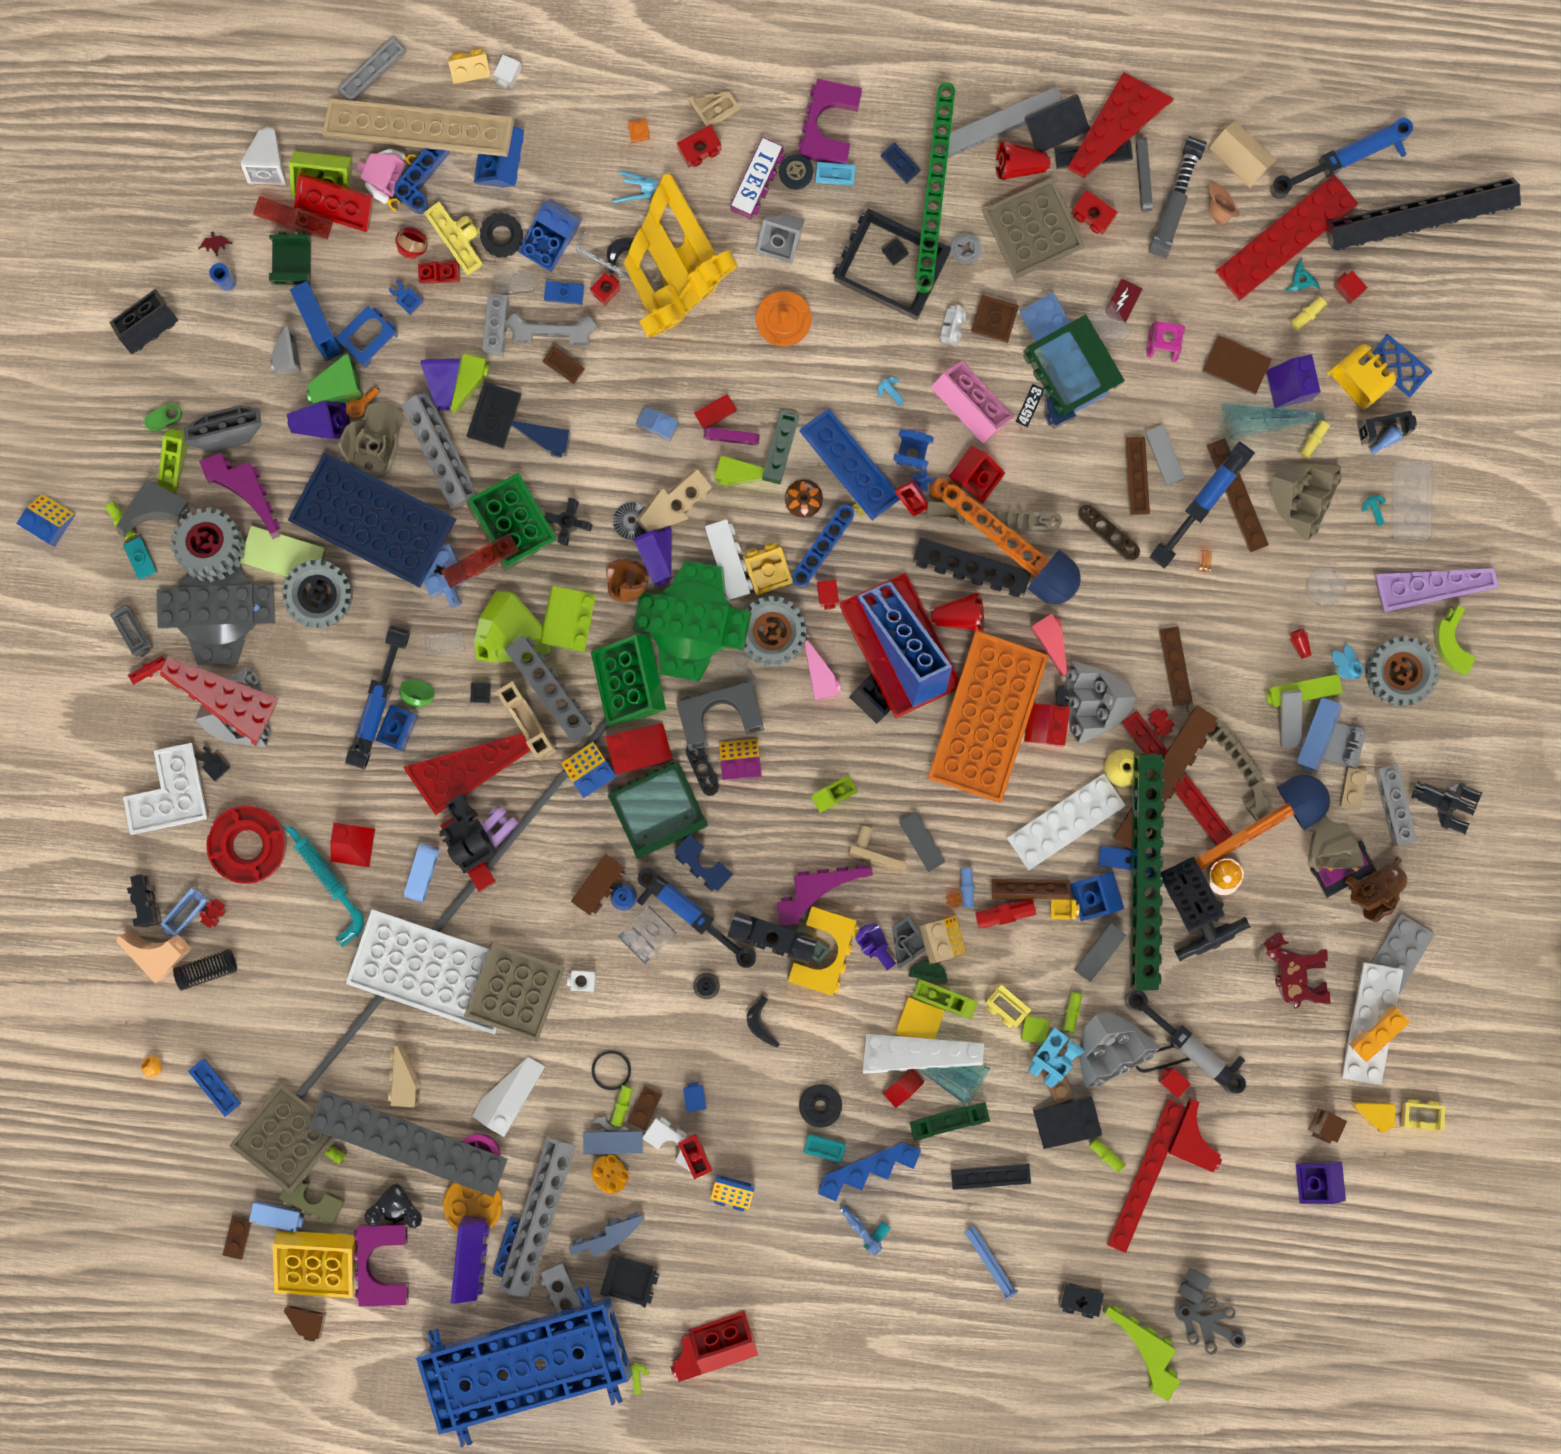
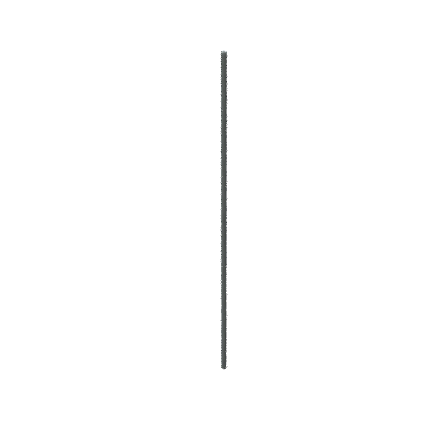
M606 719L582 748L592 741L596 743L609 726L606 724ZM563 769L497 849L498 853L487 861L486 865L489 870L493 868L568 777L565 769ZM472 881L432 928L433 930L440 932L476 887ZM377 995L298 1090L295 1094L298 1098L302 1099L385 997Z

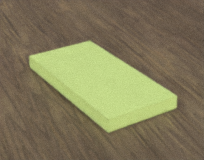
M251 526L245 543V549H243L245 555L243 559L240 558V563L288 577V573L295 569L298 564L308 560H323L326 548L280 534V537L272 539L267 530Z

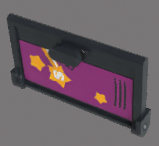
M1362 840L1358 841V845L1365 863L1363 867L1344 869L1323 868L1320 872H1316L1313 867H1310L1311 873L1316 877L1326 898L1350 886L1345 883L1349 876L1359 881L1370 875L1373 871H1376Z

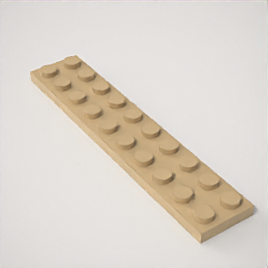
M329 98L322 135L325 138L508 157L514 119L513 117Z

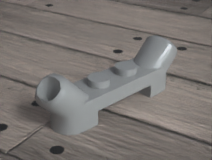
M513 313L506 322V325L513 332L512 341L524 344H532L533 336L569 338L570 345L587 346L589 345V335L597 329L596 323L589 316H584L574 326H567L566 323H555L554 326L548 325L546 322H536V325H530L519 313Z

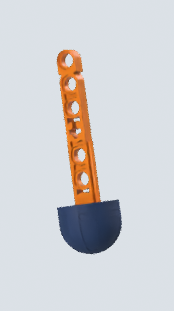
M948 485L944 489L942 499L953 509L956 508L961 516L1036 577L1027 588L1035 596L1046 603L1060 604L1070 600L1077 593L1081 582L1079 568L1060 549L1051 559H1048L975 500L965 496L966 493L959 487ZM948 490L954 491L956 498H948L946 492ZM962 503H969L971 510H963ZM984 515L987 522L984 524L979 523L977 516ZM992 522V525L987 529L986 527ZM998 528V529H1000V531H999V533L996 535V534H994L993 532H994V529L996 530V529ZM1007 540H1015L1017 543V547L1010 548L1007 544ZM1025 551L1029 552L1032 555V559L1029 561L1025 560L1022 553Z
M1309 775L1295 776L1279 785L1277 789L1286 804L1195 859L1200 869L1207 868L1292 815L1303 830L1316 824L1329 810L1330 795L1328 789L1319 779Z

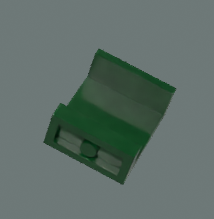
M275 232V235H269V239L272 241V273H269L271 284L297 285L307 281L311 285V238L309 235H306L305 232H295L294 235H287L285 232Z

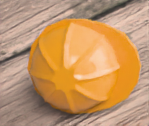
M1221 858L1214 862L1209 873L1211 889L1219 895L1227 896L1234 893L1240 886L1244 876L1240 864L1231 858Z

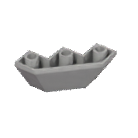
M1076 661L1071 662L1066 674V688L1069 693L1068 707H1070V732L1078 744H1082L1115 728L1131 712L1137 696L1129 684L1112 673Z
M249 667L243 668L229 678L232 681L262 691L259 678ZM201 704L195 720L207 733L227 743L255 746L249 738L238 734L234 727L222 722L203 708V704ZM269 721L257 747H267L272 733Z
M1111 1013L1096 1014L1085 1026L1080 1047L1085 1050L1081 1055L1084 1085L1086 1087L1095 1086L1096 1088L1102 1086L1109 1080L1125 1074L1139 1064L1151 1060L1159 1046L1129 1020Z

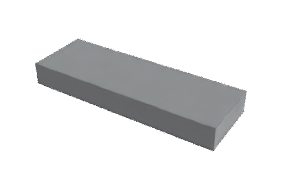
M1164 425L1146 431V438L1166 486L1184 480L1185 476Z
M1301 690L1281 691V747L1302 746Z

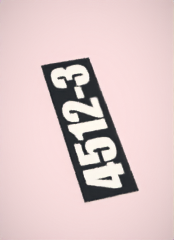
M1032 384L1016 419V423L1028 428L1042 397L1043 388Z

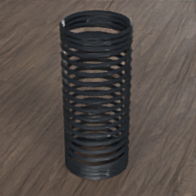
M230 949L220 953L217 952V954L214 953V956L211 954L207 958L194 960V963L191 961L184 964V966L181 965L173 968L175 982L181 991L237 972L236 960Z

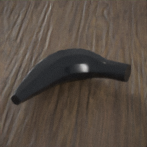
M625 237L613 241L607 249L608 262L616 267L618 257L623 252L630 250L634 238ZM608 269V272L615 273L614 271Z
M762 995L758 1002L749 1009L747 1025L757 1038L777 1048L780 1044L761 1021V1011L768 1001Z

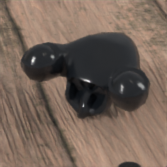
M398 1183L391 1185L364 1214L365 1222L369 1225H376L381 1220V1215H384V1219L394 1224L403 1221L406 1216V1223L410 1228L419 1227L423 1220L421 1213L414 1207L408 1194Z

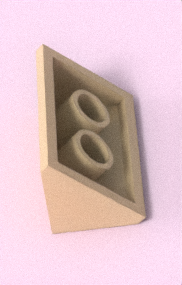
M1236 121L1225 128L1208 148L1249 188L1277 161Z

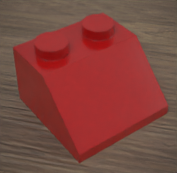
M971 445L949 477L961 489L983 504L1005 475V472L986 452Z
M1033 704L1026 726L1024 742L1064 747L1070 707Z

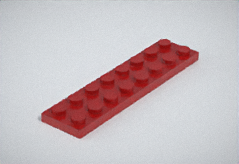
M1333 175L1225 262L1215 273L1234 296L1241 301L1327 231L1326 222L1343 218L1359 203L1339 179Z

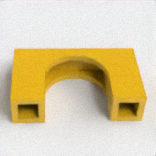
M811 907L806 925L828 932L834 937L838 946L837 957L830 966L824 969H813L793 963L788 982L833 996L834 992L838 993L841 984L838 978L840 974L845 972L847 963L844 962L846 955L850 956L853 944H850L852 936H856L859 928L856 925L857 921Z

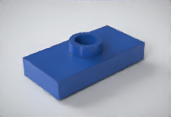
M546 281L545 302L583 305L584 285Z

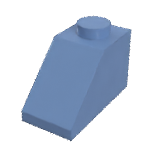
M644 407L636 422V425L669 442L679 426L677 420L647 407Z

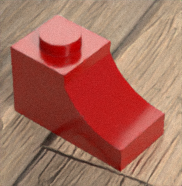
M690 1334L682 1336V1353L677 1359L673 1360V1366H671L672 1375L674 1378L677 1377L679 1382L702 1375L695 1358Z

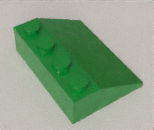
M519 473L467 499L466 505L504 571L523 562L557 540Z
M635 634L591 652L607 726L649 717L667 710L650 636Z

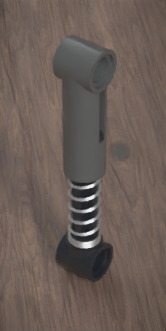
M1188 136L1182 152L1184 162L1181 163L1182 168L1179 169L1180 174L1177 175L1176 186L1173 187L1172 191H1169L1148 253L1167 259L1188 198L1185 192L1188 190L1187 186L1190 184V178H1193L1191 175L1194 172V166L1197 165L1196 163L1203 156L1207 144L1206 141Z

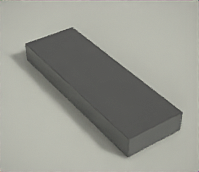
M916 812L899 821L928 872L945 863Z

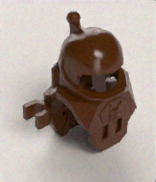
M1396 857L1392 865H1386L1379 871H1373L1367 879H1360L1358 881L1351 876L1346 879L1345 883L1350 885L1348 889L1351 890L1350 900L1353 904L1364 907V918L1377 922L1384 916L1391 915L1400 900V892L1406 888L1408 882L1406 873L1398 866L1402 861L1400 857Z

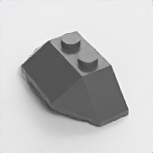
M240 405L204 414L193 421L190 426L184 427L185 442L188 445L209 452L249 443L262 425L259 408L254 409Z

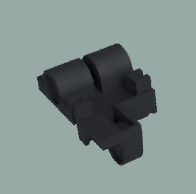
M463 794L445 804L455 822L440 830L439 836H446L442 841L443 843L446 842L449 847L447 849L449 857L456 865L460 866L463 873H467L498 852L479 819L473 820L478 814L469 806Z

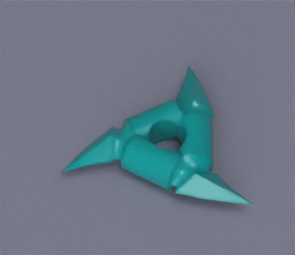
M1301 259L1294 270L1293 285L1284 291H1299V289L1301 290L1311 285L1320 290L1321 288L1315 277L1313 278L1310 273L1303 269ZM1299 277H1304L1306 282H1300Z

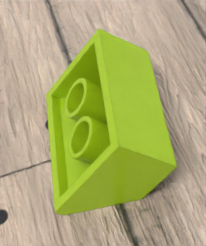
M293 152L289 162L291 197H295L297 177L300 173L350 188L352 178L351 157Z
M551 586L540 643L569 651L585 652L596 595Z

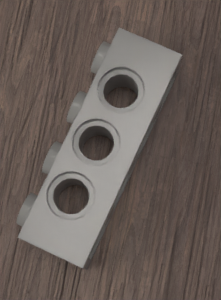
M1399 765L1374 770L1392 845L1398 846L1417 841Z

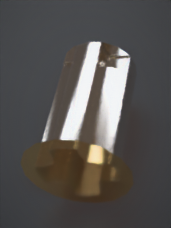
M1201 550L1199 568L1196 570L1212 572L1210 570L1212 551Z

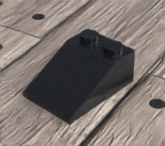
M872 673L849 696L876 724L891 710Z
M1090 1095L1033 1110L1043 1149L1103 1135L1093 1098Z

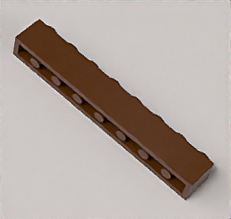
M1198 705L1194 707L1163 756L1165 761V767L1162 770V777L1164 778L1162 797L1164 802L1167 798H1172L1176 791L1174 786L1177 782H1182L1187 774L1184 772L1188 765L1192 766L1197 758L1195 753L1198 748L1202 750L1207 742L1205 737L1209 732L1212 733L1218 725L1216 722L1217 717ZM1151 788L1146 792L1147 798L1152 796L1153 791ZM1133 805L1113 836V839L1131 850ZM1151 808L1146 811L1147 818L1152 815Z

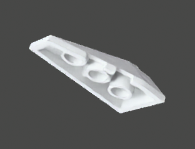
M527 1057L481 1099L472 1116L487 1128L505 1137L545 1066Z

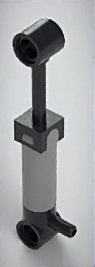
M1133 991L1126 995L1125 1005L1131 1011L1142 1010L1170 1034L1166 1041L1175 1049H1179L1211 1076L1227 1093L1239 1094L1245 1090V1078L1236 1073L1245 1062L1243 1057L1239 1056L1229 1067L1193 1037L1192 1033L1183 1025H1178L1175 1029L1147 1005L1148 999L1144 992ZM1134 995L1140 998V1004L1138 1006H1135L1132 1003V998ZM1232 1079L1238 1081V1087L1235 1090L1230 1085Z

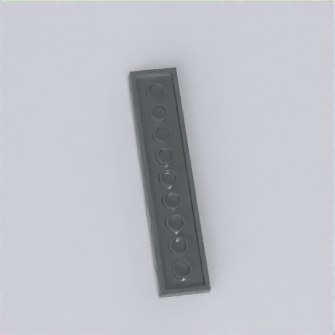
M326 1090L322 1091L309 1126L313 1130L492 1197L495 1196L508 1161L505 1157Z

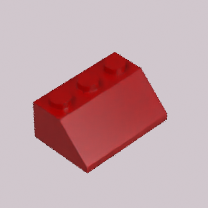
M745 1311L689 1329L695 1358L702 1374L758 1356L755 1340Z

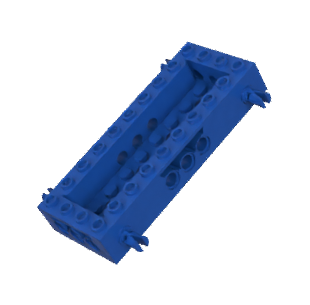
M586 1285L583 1288L584 1292L579 1287L576 1289V1292L578 1293L581 1306L444 1345L442 1344L438 1328L433 1330V1333L432 1330L427 1331L426 1334L431 1348L423 1350L416 1357L439 1435L456 1431L460 1447H464L466 1443L469 1446L473 1443L468 1431L469 1426L601 1389H607L611 1405L615 1404V1398L618 1404L623 1402L618 1385L628 1382L633 1372L610 1297L593 1302L589 1286ZM574 1349H582L584 1357L577 1358L574 1355ZM543 1359L546 1362V1367L543 1369L538 1368L536 1360ZM499 1370H506L508 1378L501 1379L498 1375ZM462 1380L470 1382L471 1388L469 1390L461 1387Z

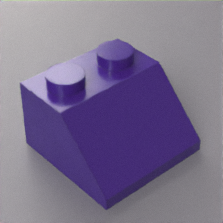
M1342 1161L1296 1164L1300 1204H1336L1346 1201Z

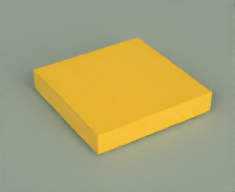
M908 997L895 1034L901 1037L935 1039L945 1010Z

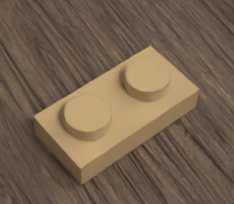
M1347 768L1340 806L1357 810L1361 809L1368 771Z

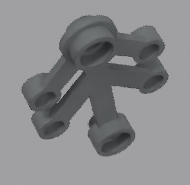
M1209 1297L1200 1304L1192 1305L1187 1301L1178 1303L1175 1307V1315L1179 1320L1184 1321L1188 1334L1187 1340L1191 1345H1197L1200 1342L1199 1335L1194 1331L1192 1320L1199 1323L1205 1341V1351L1210 1355L1215 1354L1218 1350L1217 1345L1212 1340L1210 1330L1229 1339L1230 1344L1235 1348H1240L1245 1344L1246 1339L1243 1333L1240 1331L1231 1332L1214 1323V1321L1224 1318L1233 1319L1236 1311L1232 1307L1227 1306L1224 1310L1201 1316L1196 1312L1206 1308L1214 1310L1218 1307V1301L1214 1297ZM1210 1300L1215 1301V1305L1213 1307H1210L1208 1305ZM1184 1308H1187L1189 1311L1187 1315L1182 1314ZM1229 1309L1233 1311L1231 1316L1226 1315V1311ZM1193 1335L1197 1337L1195 1342L1190 1341V1337ZM1238 1336L1241 1337V1342L1235 1343L1234 1339ZM1214 1345V1350L1208 1351V1346Z

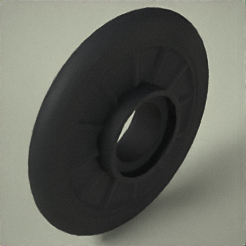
M817 1084L804 1091L799 1101V1111L802 1118L809 1125L818 1128L828 1127L839 1118L842 1111V1101L835 1089L828 1085ZM819 1100L826 1103V1109L821 1112L815 1109V1103Z

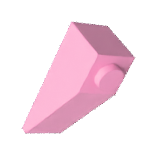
M805 641L814 699L820 700L837 697L838 692L841 691L839 680H835L834 674L810 642Z

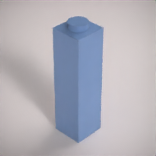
M1321 697L1297 764L1301 766V770L1308 773L1319 771L1343 708L1340 703Z

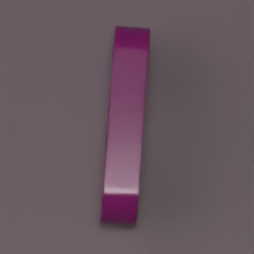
M704 428L703 439L759 445L760 434Z

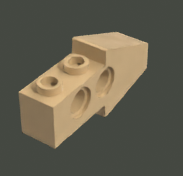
M693 469L667 493L664 489H659L636 521L645 532L685 521L688 518L683 512L688 513L696 506L694 503L699 498L700 500L706 498L710 494L709 490L712 486L697 469ZM688 487H691L694 491L691 498H688L685 493ZM673 500L679 502V508L676 511L671 508Z

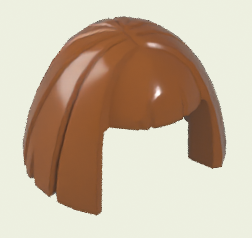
M617 559L608 564L606 577L610 598L620 603L632 602L639 598L649 583L647 569L644 566L642 567V564L639 562H632L630 559Z

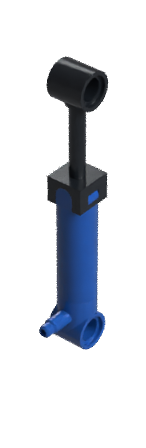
M1400 118L1395 123L1347 146L1322 155L1318 160L1320 165L1293 178L1285 175L1278 176L1270 186V193L1276 199L1285 198L1293 185L1321 172H1324L1327 178L1338 173L1341 169L1393 144L1400 156L1404 157L1407 153L1402 141H1405L1412 133L1413 123L1408 118ZM1398 127H1403L1406 133L1399 132ZM1277 184H1283L1285 190H1279Z

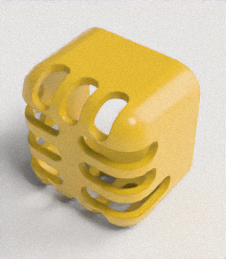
M1368 344L1359 345L1325 375L1326 377L1332 375L1335 381L1363 410L1372 405L1396 382L1394 371L1390 373L1386 369L1388 364L1386 362L1382 364L1378 359L1380 357L1379 354L1374 355L1371 352L1372 347ZM1367 355L1370 361L1363 366L1360 365L1358 361Z

